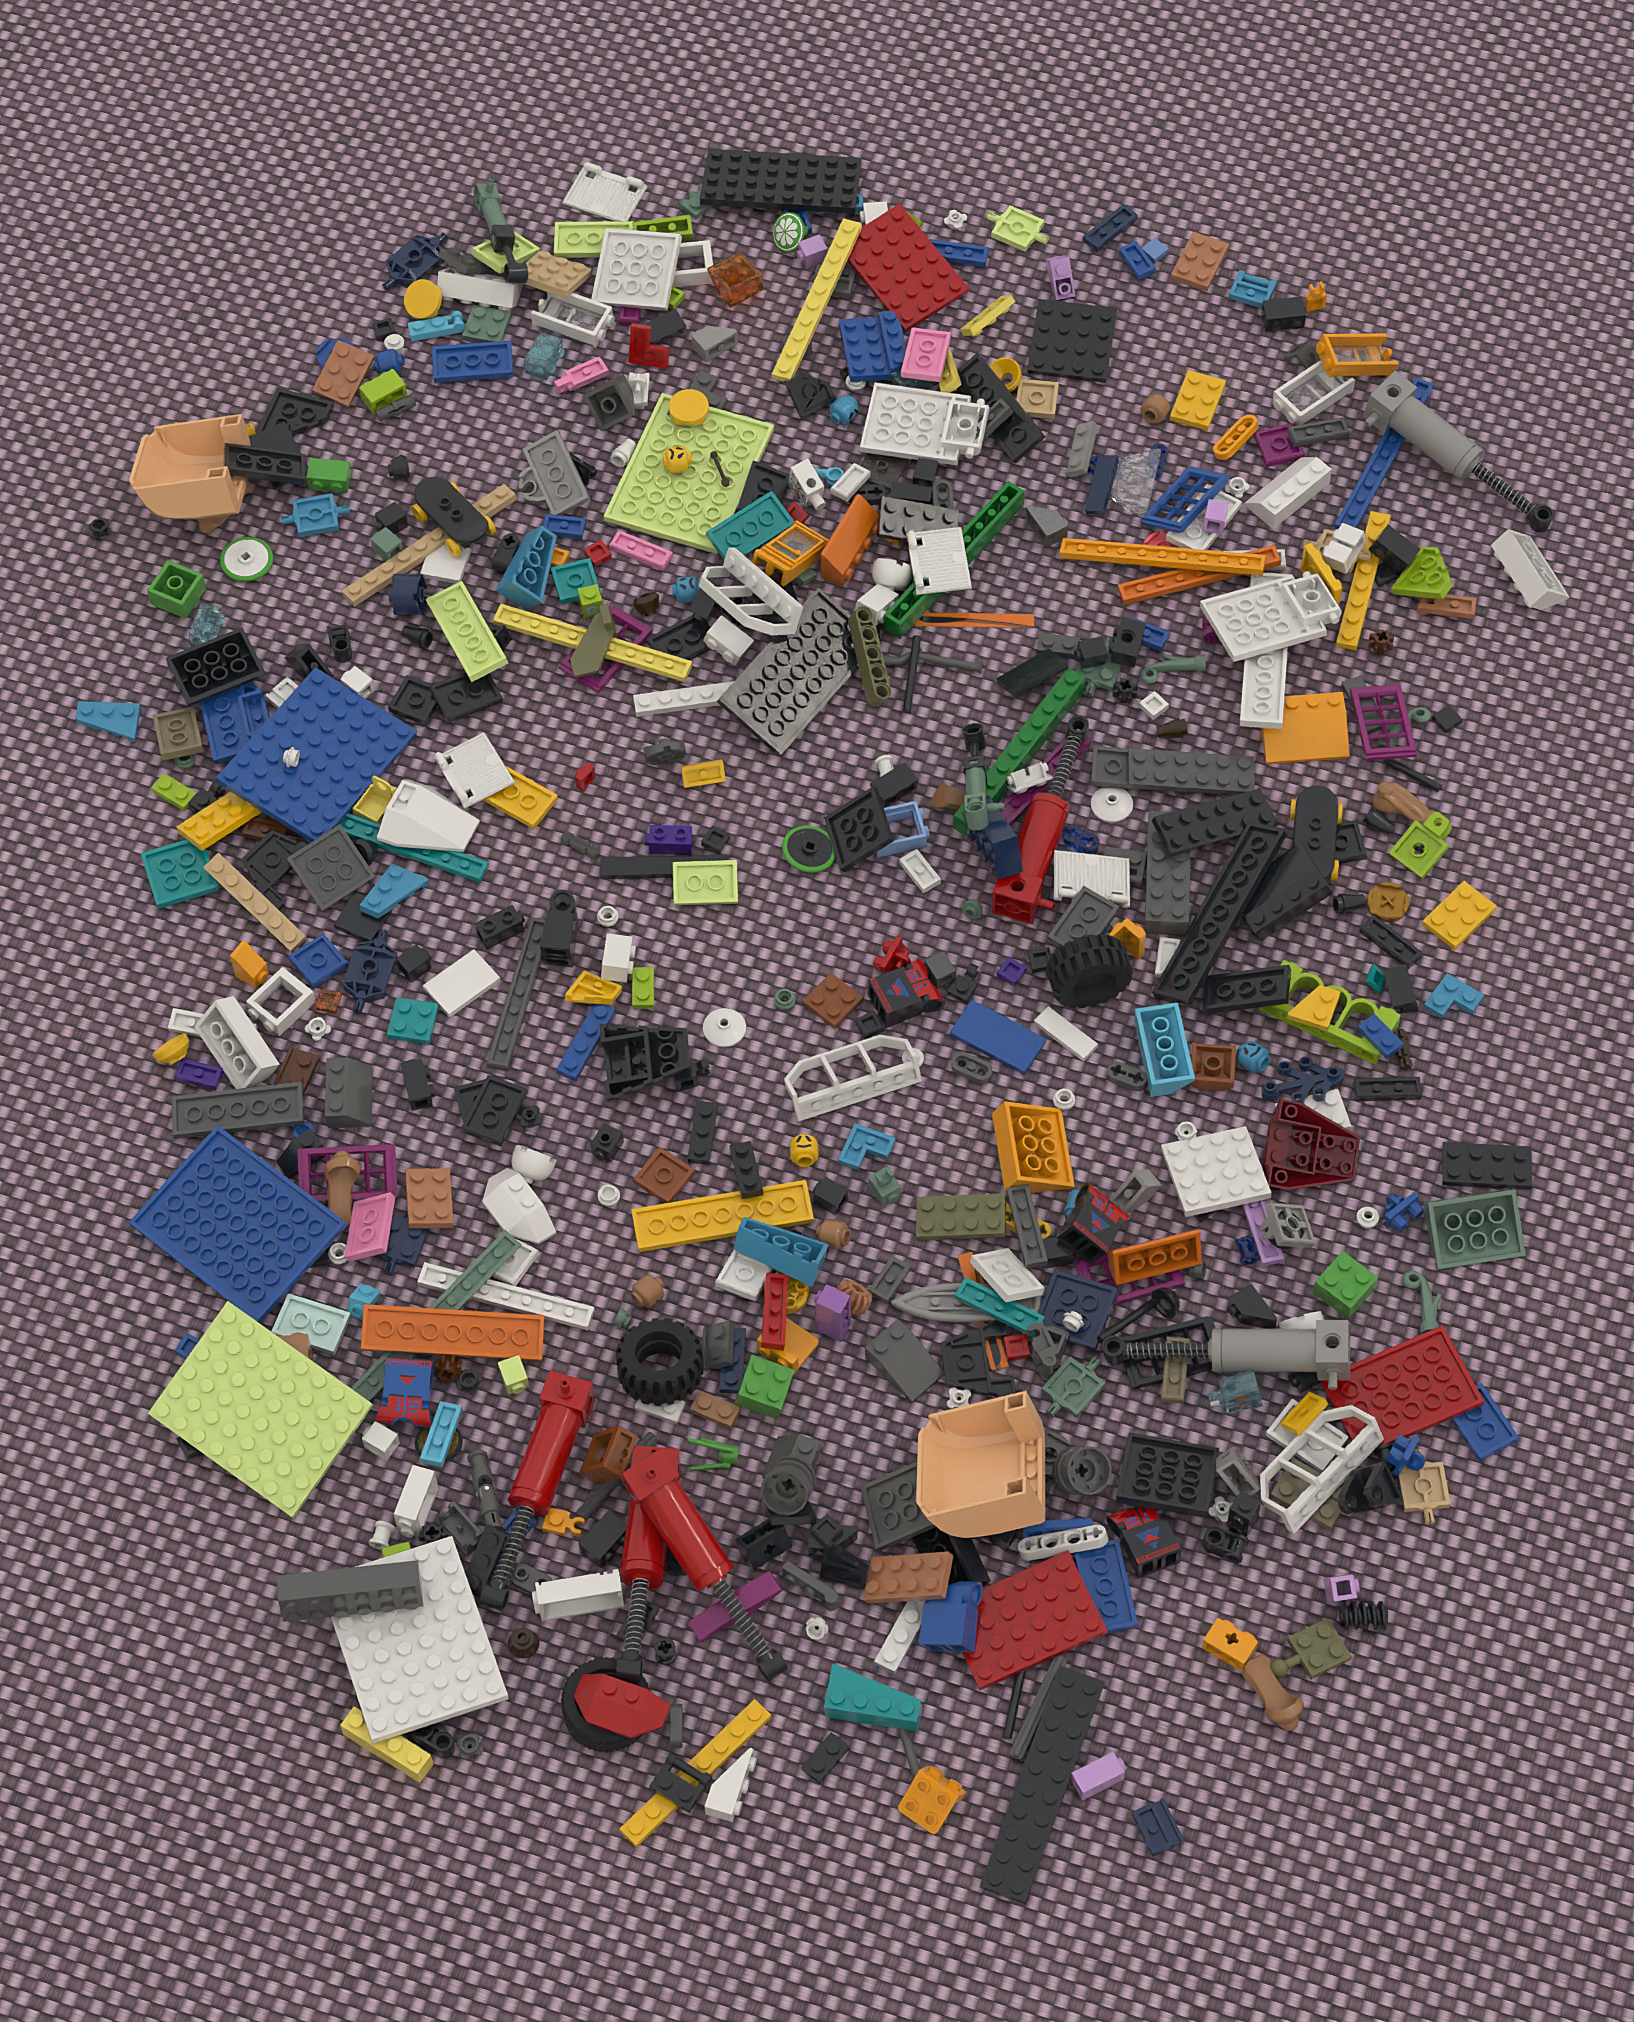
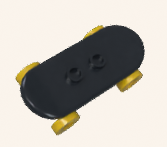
M428 477L416 486L414 492L416 504L411 506L413 515L421 524L428 520V516L450 537L445 540V545L453 557L456 558L462 554L460 545L466 549L468 548V543L482 539L486 533L489 536L496 533L492 520L487 515L483 516L461 494L454 482H449L441 477Z
M1312 785L1305 788L1297 799H1291L1290 820H1295L1293 847L1302 843L1324 879L1330 876V881H1337L1339 860H1335L1337 824H1341L1343 803H1338L1335 794L1327 787Z

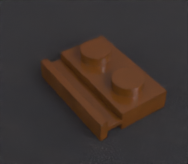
M290 1047L273 1084L302 1082L304 1096L320 1061L319 1055L302 1050H294Z

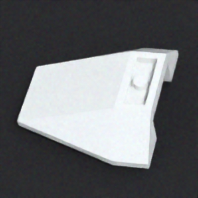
M402 780L386 807L377 840L397 847L464 852L480 820L431 787L412 780Z

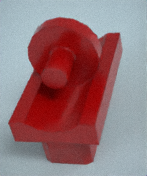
M896 936L894 941H885L882 948L884 954H886L885 957L878 956L873 961L876 971L885 974L901 967L906 968L911 963L908 957L910 952L903 944L902 937Z

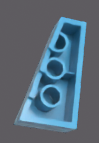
M543 526L526 533L496 591L525 610L542 603L557 535Z
M744 1217L738 1228L733 1249L813 1287L823 1268L829 1244Z

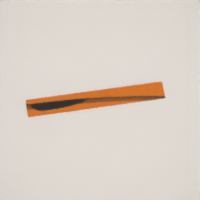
M925 612L915 622V626L1034 628V614Z
M975 1252L958 1255L964 1278L966 1277L976 1283L984 1284L982 1275L970 1263L971 1256L975 1255ZM994 1321L977 1322V1324L979 1327L980 1325H983L985 1323L989 1324ZM1001 1339L985 1340L986 1353L991 1370L1008 1367Z

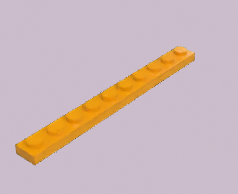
M1063 538L1059 552L1060 558L1261 576H1263L1266 563V555Z

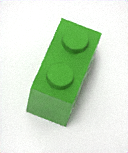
M310 458L306 475L308 489L348 493L352 476L351 464L349 461Z

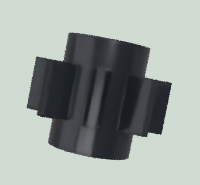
M1120 678L1118 683L1113 684V697H1117L1119 703L1130 704L1132 698L1137 699L1138 692L1136 691H1138V684H1133L1131 678Z
M433 1522L427 1527L422 1526L424 1534L418 1535L419 1541H424L422 1545L447 1538V1533L443 1532V1525L437 1526Z

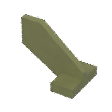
M608 603L599 605L601 612L595 614L570 659L575 678L599 673L612 638L618 637Z

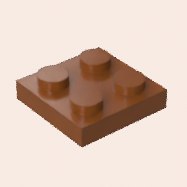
M831 972L802 1000V1005L833 1029H836L863 1002V996Z
M659 1147L633 1178V1182L662 1202L671 1203L694 1176L695 1169Z

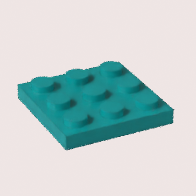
M187 839L140 853L158 909L219 891L217 881L203 868L210 861L207 850L201 851Z

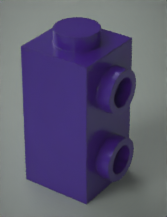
M650 825L649 833H645V846H649V854L692 855V826Z

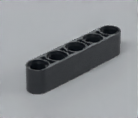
M355 1692V1698H356L357 1704H358L359 1708L361 1709L360 1704H359V1701H358V1698H357V1695H356V1692ZM436 1724L402 1734L439 1758H450L455 1752L452 1735ZM427 1729L430 1731L427 1736L419 1735V1732ZM443 1741L449 1742L446 1748L438 1747Z

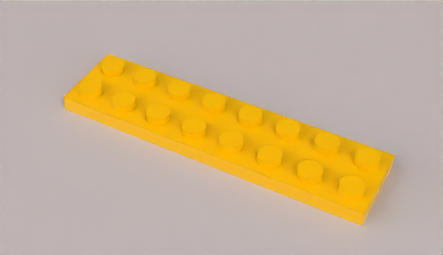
M806 1180L766 1186L763 1187L764 1195L742 1199L740 1191L631 1209L638 1251L644 1252L737 1236L738 1228L744 1217L778 1228L814 1223Z

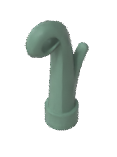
M1163 654L1162 658L1168 661L1148 665L1142 669L1140 679L1144 683L1152 684L1158 680V672L1206 671L1205 655H1195V657L1186 658Z
M1417 707L1407 712L1409 722L1415 720L1416 722L1424 723L1431 717L1430 711L1424 707ZM1389 724L1388 733L1403 732L1402 724ZM1399 738L1390 739L1391 747H1396ZM1381 739L1376 748H1387L1386 740Z
M1407 1271L1402 1276L1403 1284L1412 1289L1420 1288L1422 1321L1420 1332L1424 1334L1438 1328L1436 1315L1441 1294H1437L1433 1300L1426 1278L1417 1271Z

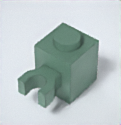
M885 1167L868 1177V1187L882 1207L899 1200L901 1197V1186L890 1168Z

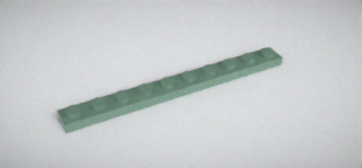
M504 1230L429 1308L460 1310L521 1247V1244ZM385 1352L351 1389L368 1401H371L384 1388L387 1356L413 1358L416 1354Z

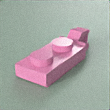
M596 357L566 370L560 379L554 381V388L558 394L568 390L573 391L608 376L609 370L602 359Z

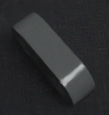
M1113 1062L1108 1066L1107 1079L1111 1083L1132 1091H1142L1146 1087L1147 1075L1144 1071L1121 1062ZM1116 1070H1120V1073H1118L1117 1076L1113 1075V1072H1116ZM1137 1077L1141 1078L1138 1083H1134Z
M670 1704V1748H683V1705Z

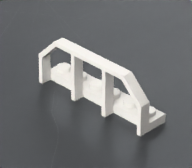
M728 548L723 566L706 567L699 587L743 626L769 635L795 634L803 606L736 548ZM730 573H732L745 586L715 587L707 578L729 577ZM752 593H755L765 603L736 605L728 597L752 596ZM774 610L788 623L772 624L748 615L772 614Z
M886 1035L874 1036L800 1060L784 1079L786 1089L793 1101L798 1122L922 1081L917 1055L908 1039ZM880 1046L906 1050L912 1061L876 1072L866 1051ZM860 1054L870 1074L839 1084L829 1063ZM823 1066L833 1086L797 1098L792 1085L806 1070Z
M1352 1405L1322 1411L1260 1474L1262 1503L1264 1507L1281 1516L1288 1531L1295 1534L1348 1478L1350 1472L1355 1470L1384 1440L1375 1417ZM1352 1416L1368 1424L1345 1449L1315 1433L1325 1422ZM1308 1440L1338 1455L1318 1477L1289 1462L1293 1455ZM1281 1468L1311 1484L1287 1509L1269 1499L1268 1482Z

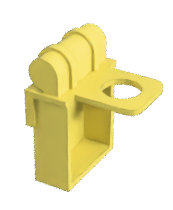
M373 776V784L369 786L353 807V813L355 816L381 824L386 807L396 792L397 787H393L388 782Z

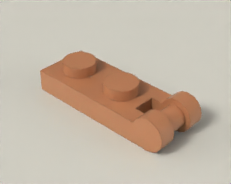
M1447 594L1444 599L1418 597L1419 604L1417 605L1416 612L1419 615L1436 614L1474 619L1477 598Z

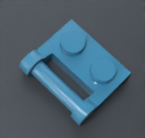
M1239 270L1229 292L1228 299L1262 308V302L1271 299L1276 289L1277 281L1262 279L1246 274V271Z

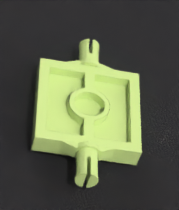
M1011 205L1000 216L989 212L987 215V220L996 223L995 228L991 232V237L1024 252L1027 251L1035 240L1045 245L1049 240L1048 236L1039 233L1044 226L1043 219Z

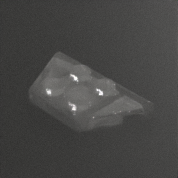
M1160 448L1118 458L1119 462L1110 498L1116 503L1121 504L1127 511H1132L1139 516L1140 520H1142V517L1149 509L1161 455Z

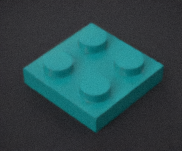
M590 558L551 567V574L561 604L578 601V588L598 585Z
M396 997L387 1038L430 1045L439 1011V1003Z

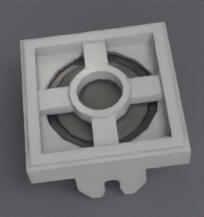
M1268 1203L1265 1206L1268 1218L1262 1222L1260 1227L1261 1231L1266 1232L1263 1235V1239H1268L1274 1246L1283 1250L1290 1247L1312 1248L1316 1245L1303 1205Z

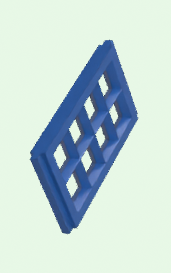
M1192 466L1187 467L1144 514L1140 521L1141 525L1183 533L1205 509L1209 499L1213 500L1224 488L1230 476ZM1190 478L1200 479L1195 485L1185 484ZM1206 481L1215 483L1210 489L1201 487ZM1181 488L1190 490L1185 496L1176 495ZM1196 492L1205 494L1200 500L1191 498ZM1171 499L1180 501L1175 507L1165 506ZM1186 503L1195 505L1190 511L1181 509ZM1161 510L1170 512L1165 518L1155 517ZM1176 514L1185 516L1180 522L1171 520Z

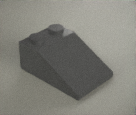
M899 1319L894 1321L865 1347V1359L911 1403L944 1376V1371L916 1336Z

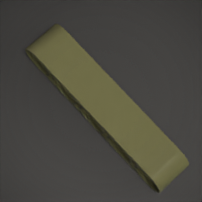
M860 606L849 617L848 624L866 699L871 706L880 707L890 697L891 687L873 613L868 607Z

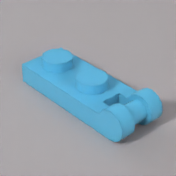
M454 311L448 316L408 323L411 342L461 333L465 329L462 313Z

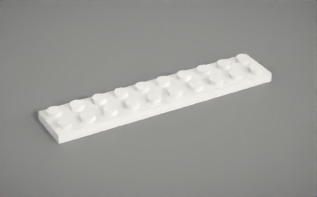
M1263 573V576L1251 575L1250 587L1291 576V574ZM1288 647L1245 659L1240 726L1282 729Z

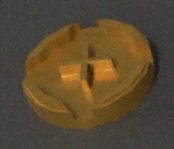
M1382 882L1372 888L1366 900L1369 913L1372 916L1375 915L1383 922H1395L1402 919L1406 915L1410 904L1407 892L1400 885L1392 882Z

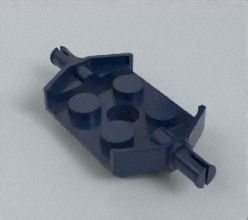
M444 232L436 239L420 235L414 236L386 260L390 278L382 284L383 288L388 291L394 284L410 286L438 261L442 260L444 263L445 261L438 257L441 249L440 245L448 239V236ZM412 255L419 256L417 259L410 258Z
M379 929L377 939L374 938L373 941L358 943L355 946L343 982L344 990L356 999L353 1009L355 1013L361 1014L366 1002L386 997L385 990L398 955L394 949L385 943L388 931L385 929ZM368 964L375 965V968L371 971L364 969Z

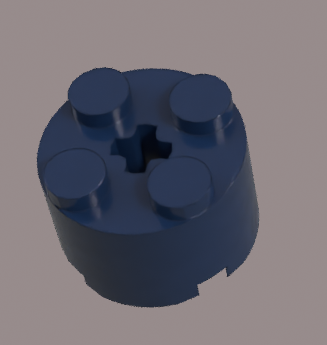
M393 574V590L389 591V602H393L394 615L424 614L427 607L425 599L428 598V596H424V589H427L425 576L423 574Z

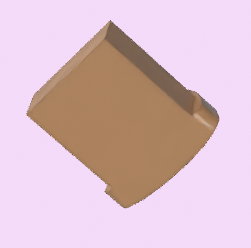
M942 783L934 793L930 805L941 809L950 808L958 810L964 803V789Z

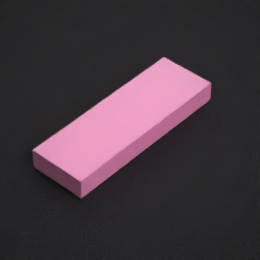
M618 530L609 544V549L662 571L665 570L673 557V552Z

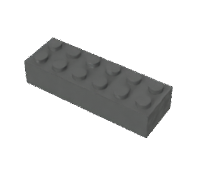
M1170 811L1148 812L1144 930L1146 934L1185 935L1189 925L1190 851L1169 857L1152 823V819L1155 816L1166 814Z
M418 1560L277 1576L278 1603L283 1622L296 1623L305 1619L321 1620L324 1617L332 1616L342 1618L351 1614L368 1615L371 1612L382 1611L388 1613L396 1609L414 1610L418 1607H423L422 1580Z

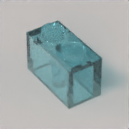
M540 332L524 360L525 373L547 380L550 374L554 373L558 359H561L564 355L565 349L562 344V338Z

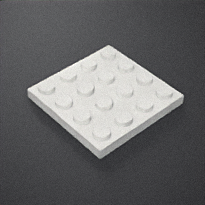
M606 228L591 300L608 306L667 311L682 236L675 233Z
M1246 1126L1161 1145V1151L1185 1217L1271 1198V1190Z

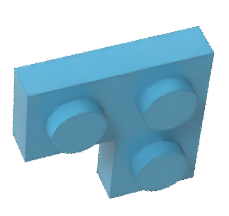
M1447 973L1425 1002L1424 1009L1441 1019L1453 1004L1473 1014L1482 1002L1484 994Z
M855 1123L839 1156L838 1164L859 1171L867 1153L888 1160L896 1138Z

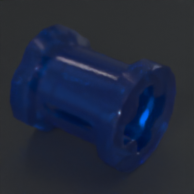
M1244 1236L1235 1241V1247L1240 1252V1263L1242 1265H1250L1260 1259L1253 1245L1255 1242L1254 1237Z

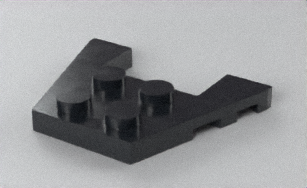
M271 830L242 858V862L257 890L280 910L287 904L286 900L272 887L292 870L286 859L305 846Z
M998 1320L989 1324L985 1323L971 1332L967 1333L966 1331L941 1342V1354L947 1388L967 1389L970 1392L995 1397L1016 1393L1014 1377L990 1379L985 1340L1008 1337L1006 1324Z

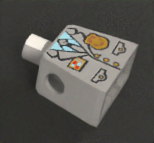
M1237 1447L1230 1448L1216 1458V1471L1236 1496L1239 1495L1240 1491L1251 1496L1260 1490L1254 1469ZM1244 1478V1481H1246V1483L1241 1484V1481Z

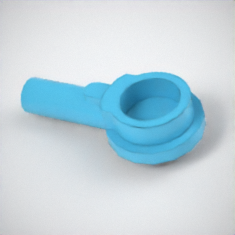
M813 467L818 476L825 478L830 486H833L844 474V471L838 467H830L827 470Z

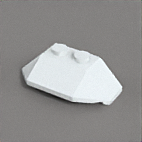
M506 1168L488 1179L482 1203L503 1231L506 1230L514 1238L531 1241L537 1245L556 1234L544 1204L520 1173Z

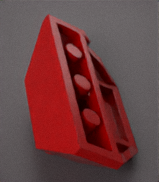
M582 1674L574 1694V1698L586 1723L628 1738H634L655 1729H661L671 1708L670 1704L648 1689L605 1674Z

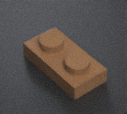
M699 1390L690 1407V1413L728 1429H732L741 1411V1407Z

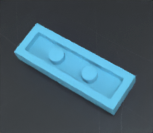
M440 1401L420 1457L421 1463L443 1468L463 1411L461 1405Z

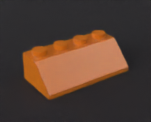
M859 494L856 495L820 554L821 578L842 587L847 580H851L855 566L860 565L864 551L869 550L873 536L877 535L878 513Z
M1199 1229L1108 1251V1268L1115 1284L1119 1285L1202 1264Z

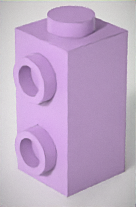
M1353 1574L1323 1578L1327 1601L1357 1598L1356 1593L1360 1592L1358 1579H1354Z
M1114 1752L1072 1772L1071 1782L1083 1801L1124 1780L1126 1766L1120 1757L1117 1758Z

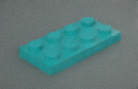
M770 491L708 530L705 535L723 559L726 557L728 548H736L744 556H747L780 535L795 522L773 491Z

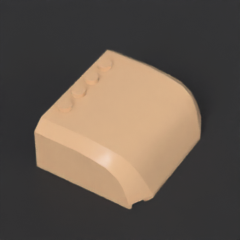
M242 414L155 426L153 428L154 432L150 436L146 434L141 439L129 482L143 505L152 514L163 519H203L239 514L248 478L230 476L228 466H223L225 443L252 446Z
M1027 1391L929 1414V1422L918 1433L916 1503L931 1523L951 1536L970 1538L999 1534L1041 1524L1045 1521V1432L1042 1420Z

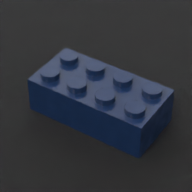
M989 795L986 796L987 804L994 803ZM1000 810L988 812L989 824L986 828L981 830L967 829L969 840L971 842L974 841L977 852H981L983 861L988 862L991 873L994 872L998 879L1023 872L1017 835Z

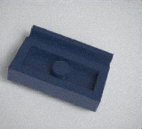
M1164 1798L1132 1811V1816L1152 1857L1184 1843V1838Z

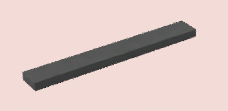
M534 917L530 919L488 1057V1068L503 1071L509 1070L542 961L540 943L545 919Z

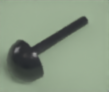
M1166 1287L1153 1290L1149 1301L1097 1336V1341L1103 1344L1105 1338L1116 1335L1154 1307L1165 1318H1174L1180 1308L1178 1295L1175 1291Z

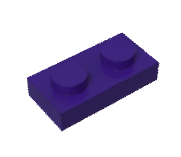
M182 1058L174 1077L176 1081L217 1090L224 1071L221 1067Z

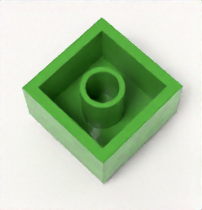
M167 560L147 589L151 605L186 619L206 590V584L203 574Z
M1342 1251L1315 1281L1313 1294L1349 1320L1375 1291L1378 1277Z
M751 1355L734 1404L777 1419L782 1410L794 1369Z

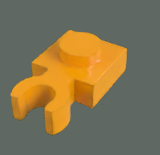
M1322 281L1319 282V286L1316 288L1310 284L1308 287L1310 293L1305 294L1304 308L1306 312L1325 308L1327 295Z
M550 1508L548 1515L545 1516L542 1531L560 1536H565L566 1531H570L572 1535L581 1537L582 1530L575 1529V1526L578 1524L585 1525V1519L581 1517L570 1519V1512Z

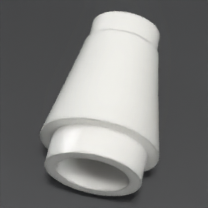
M626 439V441L612 451L611 462L620 468L628 465L636 443L631 439Z

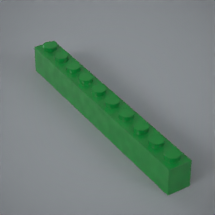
M1008 481L962 530L968 565L1024 506V490ZM923 580L924 586H929V580ZM914 582L884 614V629L901 639L943 592L916 595V584Z
M1068 668L988 770L986 796L989 795L994 803H999L1009 790L1007 786L1010 785L1006 777L1010 773L1027 767L1084 693L1085 676ZM963 803L954 814L953 829L968 837L967 829L969 828L964 817L965 809Z

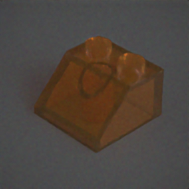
M740 251L707 268L719 296L730 308L763 291L762 274Z

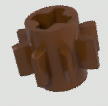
M1377 629L1375 634L1370 633L1368 648H1372L1374 654L1385 655L1387 650L1392 651L1394 636H1390L1388 630Z
M442 1354L441 1360H435L434 1375H439L442 1381H454L455 1376L461 1375L462 1361L457 1360L454 1355Z

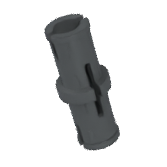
M410 394L400 400L390 401L391 404L376 409L375 413L381 422L391 416L401 415L400 412L415 407L416 402Z

